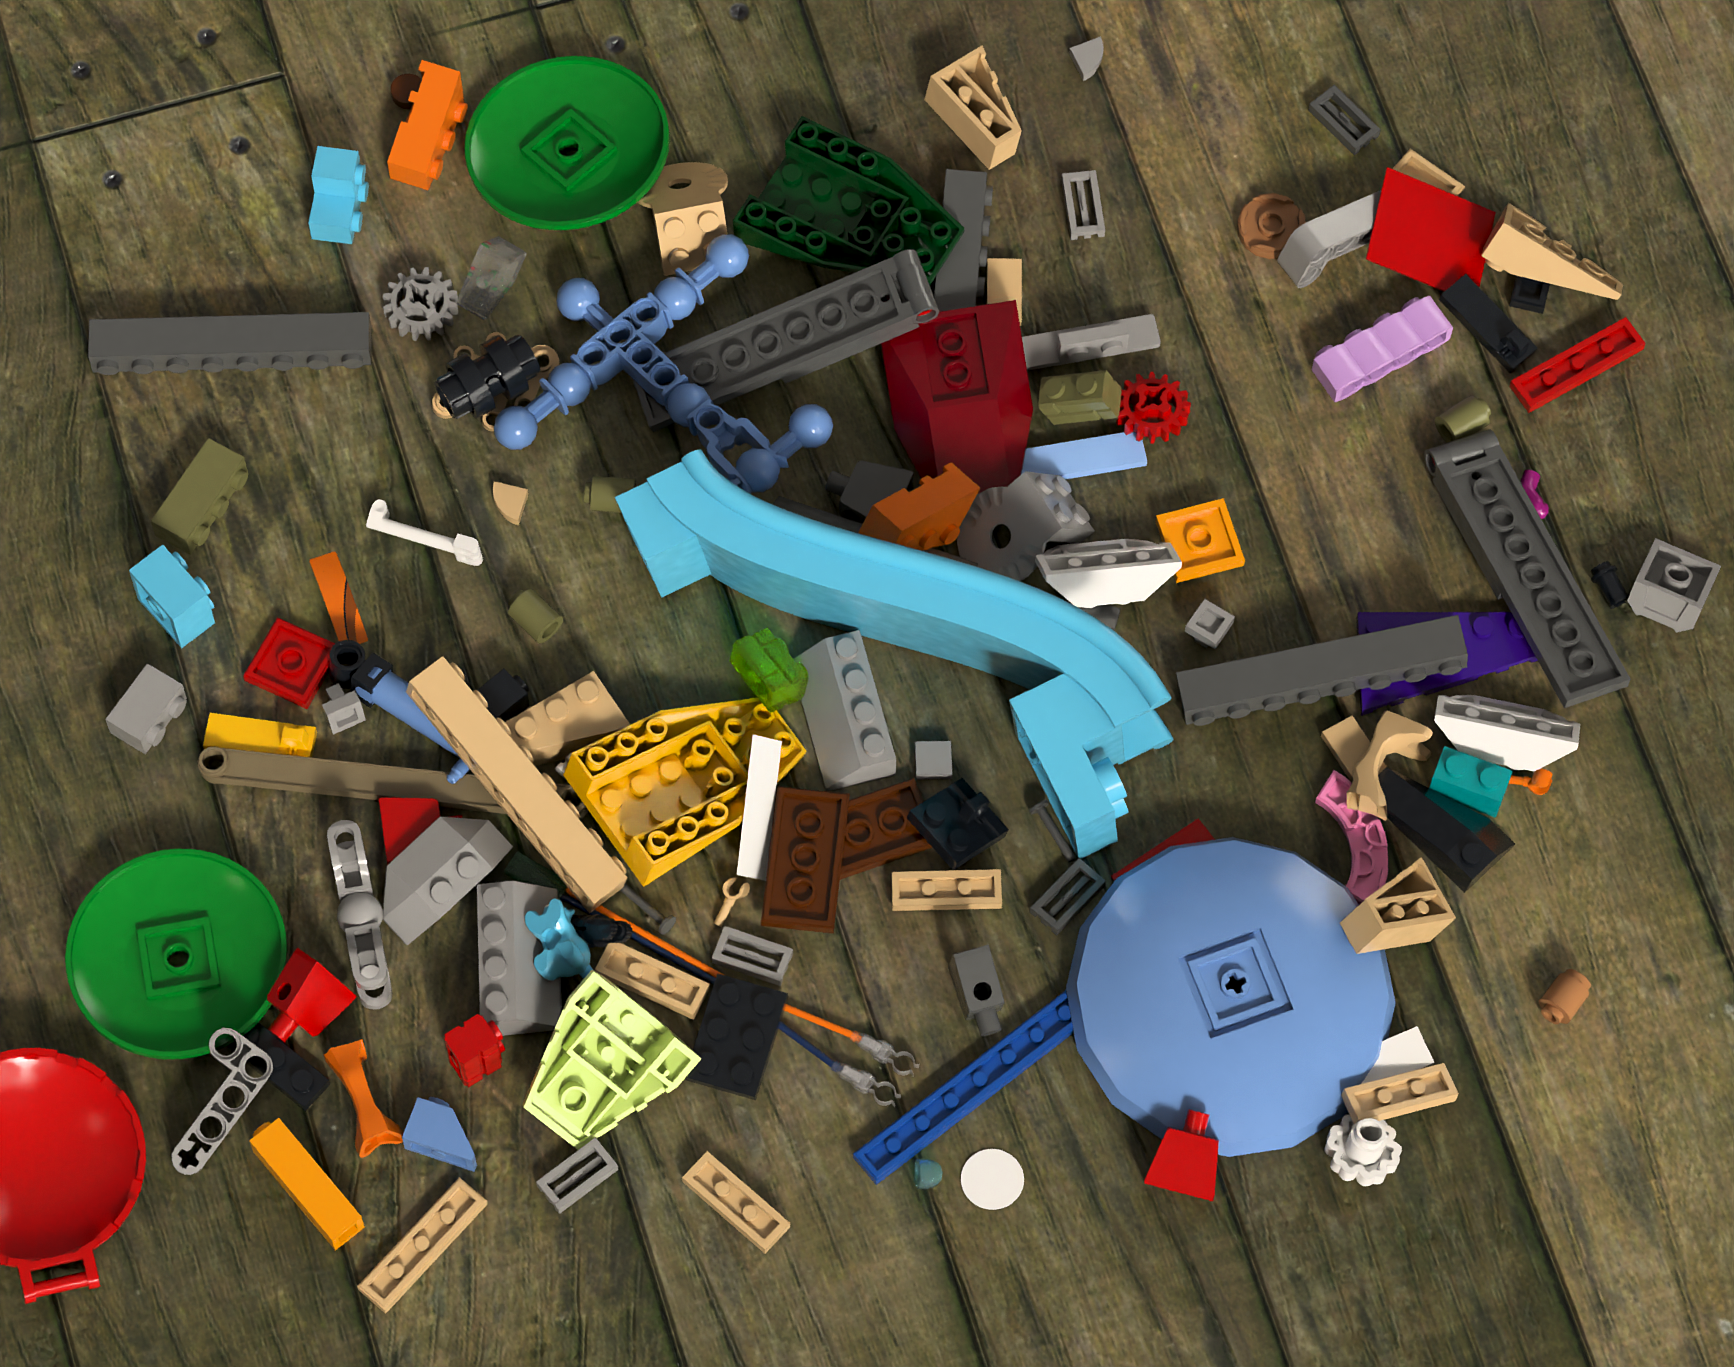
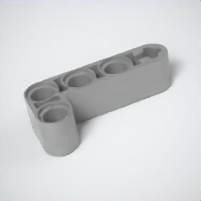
M1381 190L1310 220L1299 226L1290 235L1277 262L1298 288H1304L1315 281L1328 261L1369 244Z
M222 1028L214 1032L208 1044L210 1054L229 1068L231 1072L177 1143L171 1155L174 1168L184 1175H192L203 1168L273 1071V1063L268 1054L231 1028ZM229 1034L235 1039L236 1049L231 1055L223 1056L216 1051L215 1041L219 1035ZM252 1056H259L266 1063V1071L261 1077L253 1078L246 1073L245 1063ZM230 1086H236L243 1091L244 1100L239 1107L230 1108L223 1102V1092ZM209 1116L216 1117L222 1125L220 1134L214 1138H206L200 1131L202 1120ZM194 1133L200 1141L211 1145L207 1152L200 1147L195 1154V1158L198 1160L197 1165L192 1166L188 1164L183 1168L179 1165L182 1158L178 1153L181 1149L189 1151L195 1142L189 1141L188 1138Z

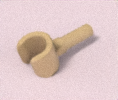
M737 877L730 878L723 884V893L726 897L714 921L715 925L722 927L736 899L747 896L750 890L748 882L743 883L738 894L733 890V884Z

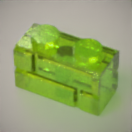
M768 628L755 632L752 636L748 635L736 640L733 644L729 662L770 713L783 708L785 704L790 705L804 697L809 679L808 672L802 663H796L790 656L788 647L783 639L776 638Z

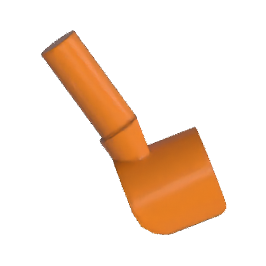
M1540 768L1534 772L1532 778L1511 775L1509 784L1522 785L1523 787H1528L1531 792L1537 795H1543L1548 792L1551 786L1552 773Z

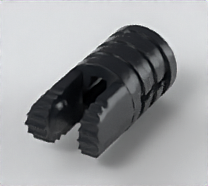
M602 914L573 915L570 921L574 928L579 929V931H576L578 936L587 943L589 948L604 947L610 943L626 942L630 940L634 933L632 931L633 928L627 922L614 921V919Z

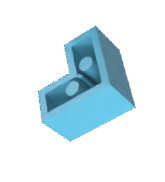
M317 146L311 175L315 192L308 222L311 239L352 244L354 233L361 231L363 214L359 209L361 202L367 201L369 183L365 181L366 166L361 165L359 151Z

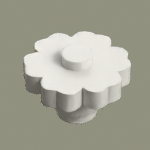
M1345 1115L1340 1125L1331 1127L1327 1135L1324 1151L1327 1155L1333 1157L1330 1168L1338 1173L1343 1180L1351 1181L1356 1178L1360 1185L1370 1186L1383 1183L1386 1174L1395 1172L1399 1164L1402 1147L1397 1142H1394L1396 1131L1385 1120L1378 1121L1366 1118L1354 1124L1350 1115Z

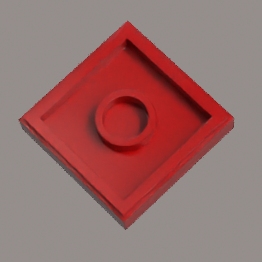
M277 617L243 675L244 681L308 709L329 673L330 650L335 643Z

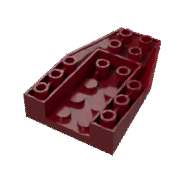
M1016 300L941 311L933 320L920 323L919 328L881 343L895 434L920 478L928 475L934 479L943 474L942 470L945 465L953 463L980 487L979 494L993 487H1008L1022 474L1033 415V405Z

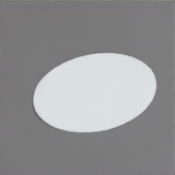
M986 1149L975 1153L967 1160L961 1172V1185L965 1195L972 1203L984 1209L996 1210L1009 1206L1019 1197L1024 1185V1174L1019 1162L1009 1153L998 1149Z

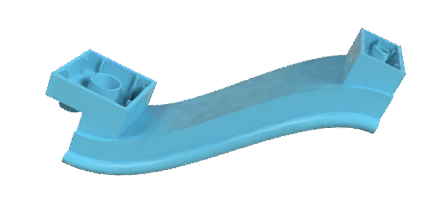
M701 449L686 454L682 458V462L646 478L647 482L615 497L630 534L661 598L711 575L730 588L781 611L847 632L860 630L861 636L960 663L1030 689L1009 700L1015 734L1077 857L1080 859L1085 858L1118 842L1116 818L1129 813L1123 799L1127 797L1125 788L1113 765L1116 763L1118 765L1150 749L1162 748L1174 740L1170 731L1154 710L1170 701L1172 697L1144 657L1130 643L1100 620L1065 600L1007 576L950 558L838 528L777 507L753 496L726 479L713 467Z

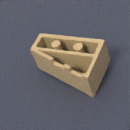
M980 46L931 75L924 100L990 170L1015 155L1022 130L1006 96L1003 97L997 85L998 78L995 72L991 71L985 59L986 52L983 46Z

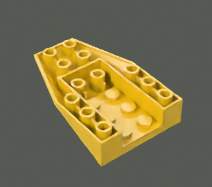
M765 696L660 710L572 752L563 776L644 887L743 822L752 735L782 741L777 784L802 759L807 751Z

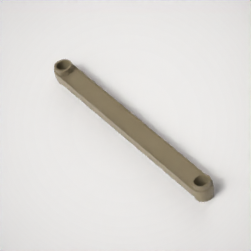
M216 746L204 749L198 759V768L201 776L213 784H229L379 800V798L384 797L435 798L438 800L439 807L507 814L477 777L471 774H465L455 784H451L447 781L446 777L450 772L226 749ZM212 761L223 762V764L215 770H210L206 768L207 765ZM556 784V792L564 802L574 798L581 801L571 785ZM583 802L576 807L580 814L579 820H581L587 814L588 809Z

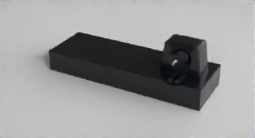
M1467 274L1441 294L1440 302L1509 373H1512L1537 350L1536 345L1522 333Z

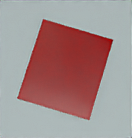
M1386 167L1366 260L1444 292L1465 274L1480 287L1485 258L1481 255L1483 247L1492 232L1496 212Z

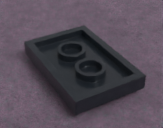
M717 973L693 1051L699 1055L701 1060L686 1076L685 1080L756 1100L787 1004L788 993Z

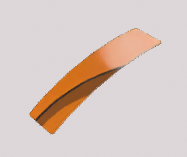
M331 552L310 559L309 562L322 593L338 641L353 640L359 644L367 642L368 637L337 553Z

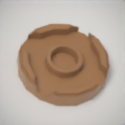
M1275 193L1260 194L1241 209L1237 222L1238 237L1244 247L1254 255L1266 259H1277L1290 235L1299 226L1306 223L1305 215L1301 208L1299 210L1294 205V201L1287 196Z

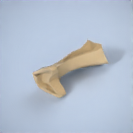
M1388 710L1384 711L1375 727L1367 752L1353 767V783L1347 791V809L1366 812L1386 821L1387 804L1378 778L1380 767L1386 755L1398 753L1418 761H1427L1431 756V751L1421 742L1430 739L1433 734L1432 730L1404 716Z

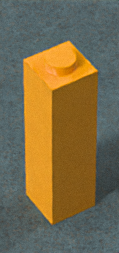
M280 1118L272 1123L266 1122L254 1131L253 1138L249 1140L254 1154L335 1251L365 1228L362 1216Z

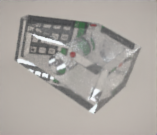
M499 236L481 243L456 303L479 318L487 319L515 283L527 252Z

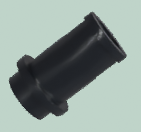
M1606 561L1590 571L1593 575L1591 581L1598 584L1609 604L1608 606L1610 609L1626 603L1629 594H1627L1615 573L1618 570L1615 565L1612 566L1609 561Z

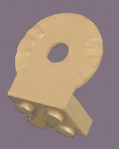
M685 162L664 166L655 184L637 202L644 207L652 209L664 276L676 274L675 270L678 267L684 272L693 271L706 260L705 255L709 243L722 234H728L723 201L720 196L728 186L727 174L720 167L717 168L712 164L700 162ZM678 183L690 184L689 186L681 189L670 188L672 185Z

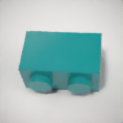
M1444 746L1429 788L1467 808L1496 818L1513 771Z

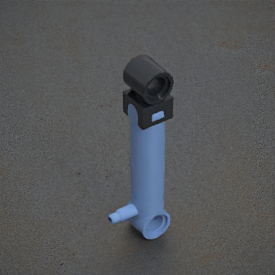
M343 640L333 645L330 650L329 677L332 683L335 685L339 683L342 689H351V692L355 690L360 702L369 708L374 704L378 705L460 758L406 693L408 682L393 673L392 664L375 653H372L365 660L364 648L353 640ZM343 663H350V664H353V665H351V666H344V665H342V664H343ZM461 758L446 776L447 781L451 784H455L469 771V768Z

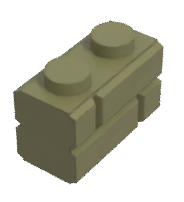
M1107 370L1042 377L1038 405L1039 409L1044 415H1047V418L1053 425L1095 421L1101 418L1114 419L1119 416L1122 391L1121 386L1116 380H1113V377Z

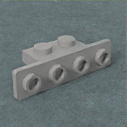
M1153 314L1022 337L1027 370L1158 348L1161 343Z

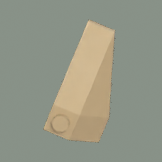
M1510 203L1506 205L1483 247L1481 256L1485 258L1487 265L1499 272L1505 270L1513 275L1615 300L1620 298L1623 288L1621 282L1591 260L1583 258L1580 261L1577 259L1576 253L1571 249L1572 246L1564 240L1550 239L1544 233L1547 227Z

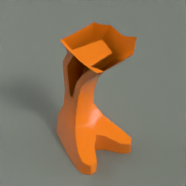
M363 1040L330 1048L324 1054L325 1062L346 1087L356 1111L355 1148L359 1157L364 1158L368 1156L375 1148L382 1144L403 1143V1130L397 1123L380 1111L371 1095L362 1066L363 1061L367 1059Z

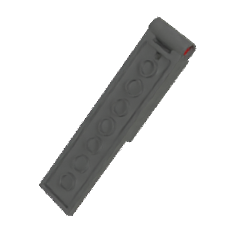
M909 249L664 354L677 366L680 375L685 374L688 377L689 383H695L703 387L714 405H720L781 378L786 384L919 328L920 323H926L936 318L939 314V309L919 256L915 250ZM633 379L650 429L655 432L674 424L675 422L668 414L665 406L659 404ZM666 382L662 386L669 385L672 382Z
M1488 429L1425 450L1424 459L1426 467L1432 476H1436L1433 478L1435 487L1497 599L1504 598L1563 707L1567 708L1628 687L1631 680L1500 447L1495 433Z

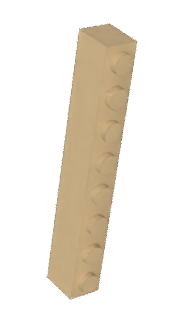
M442 656L409 681L406 693L585 909L591 913L624 887L628 878L625 875L626 869L616 856L610 857L603 849V841L592 828L587 829L579 820L580 814L576 807L568 800L564 802L556 792L557 786L552 778L545 772L541 774L533 765L534 759L527 748L523 745L518 746L513 741L507 724L499 717L495 719L488 711L487 701L477 690L472 691L464 682L465 676L461 669L453 662L449 664Z

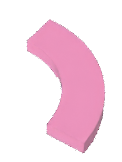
M1333 770L1316 797L1315 803L1331 814L1347 838L1351 852V872L1346 887L1360 905L1366 898L1386 884L1388 875V844L1381 820L1377 816L1358 810L1347 809V791L1352 782Z

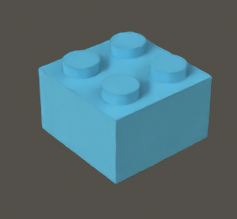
M161 545L129 569V573L138 600L174 641L183 648L215 624L212 609L215 607L208 597L211 592L199 576L193 579L186 571L188 565L180 554L176 551L171 554L164 545Z

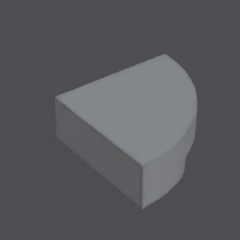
M1101 36L1070 48L1069 55L1083 81L1095 74L1102 61L1104 47Z

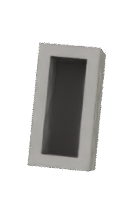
M147 663L105 719L110 733L146 754L151 746L155 747L161 742L166 732L165 727L171 719L179 717L187 703L183 684Z

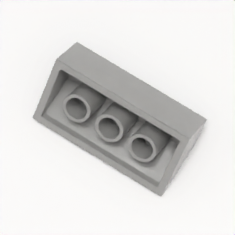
M860 630L825 638L790 661L825 790H836L896 775V756Z
M518 881L477 884L480 1015L484 1017L486 1022L493 1020L502 1036L553 1031L561 1015V977L551 981L545 979L537 972L534 966V958L543 952L541 941L533 935L525 923V915L528 911L534 910L542 915L544 907L552 899H559L557 889Z

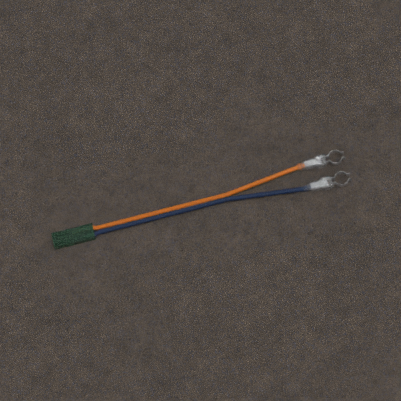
M518 851L504 870L506 875L518 882L557 889L559 900L571 904L588 915L602 914L614 919V921L627 922L631 925L634 932L632 937H630L631 939L712 985L715 983L717 973L724 975L602 905L589 913L555 872ZM786 1004L784 1011L849 1037L858 1048L869 1053L875 1061L881 1064L892 1063L893 1070L899 1075L911 1074L914 1077L912 1070L899 1071L895 1068L893 1059H891L893 1055L895 1057L908 1056L912 1059L914 1068H919V1064H915L914 1057L909 1052L901 1051L896 1053L892 1044L883 1039H875L866 1033H860L856 1030L851 1031ZM783 1022L780 1023L779 1029L830 1066L831 1070L836 1072L839 1078L850 1083L856 1091L862 1094L873 1093L874 1099L879 1105L887 1106L892 1104L895 1107L893 1100L887 1102L878 1100L874 1089H872L874 1085L878 1088L880 1086H889L893 1089L895 1097L901 1098V1094H896L895 1087L891 1083L885 1081L877 1083L874 1075L868 1071L858 1070L847 1063L832 1060Z

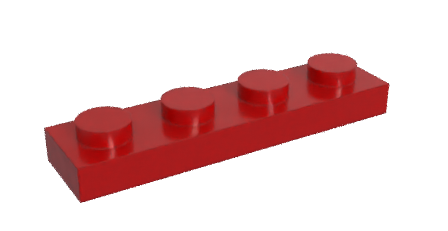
M1627 317L1514 378L1511 380L1509 387L1527 412L1530 413L1644 350L1646 343Z

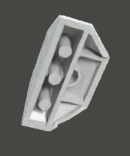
M1134 539L1057 545L1047 550L1044 554L1036 555L1035 562L1045 581L1074 606L1085 608L1107 604L1124 605L1130 602L1144 601L1181 569L1182 561L1171 543L1160 542L1156 544L1146 540Z
M1438 695L1434 721L1455 748L1465 754L1490 763L1508 766L1514 770L1536 771L1578 748L1580 723L1567 721L1564 717L1545 709L1476 695H1455L1451 697Z

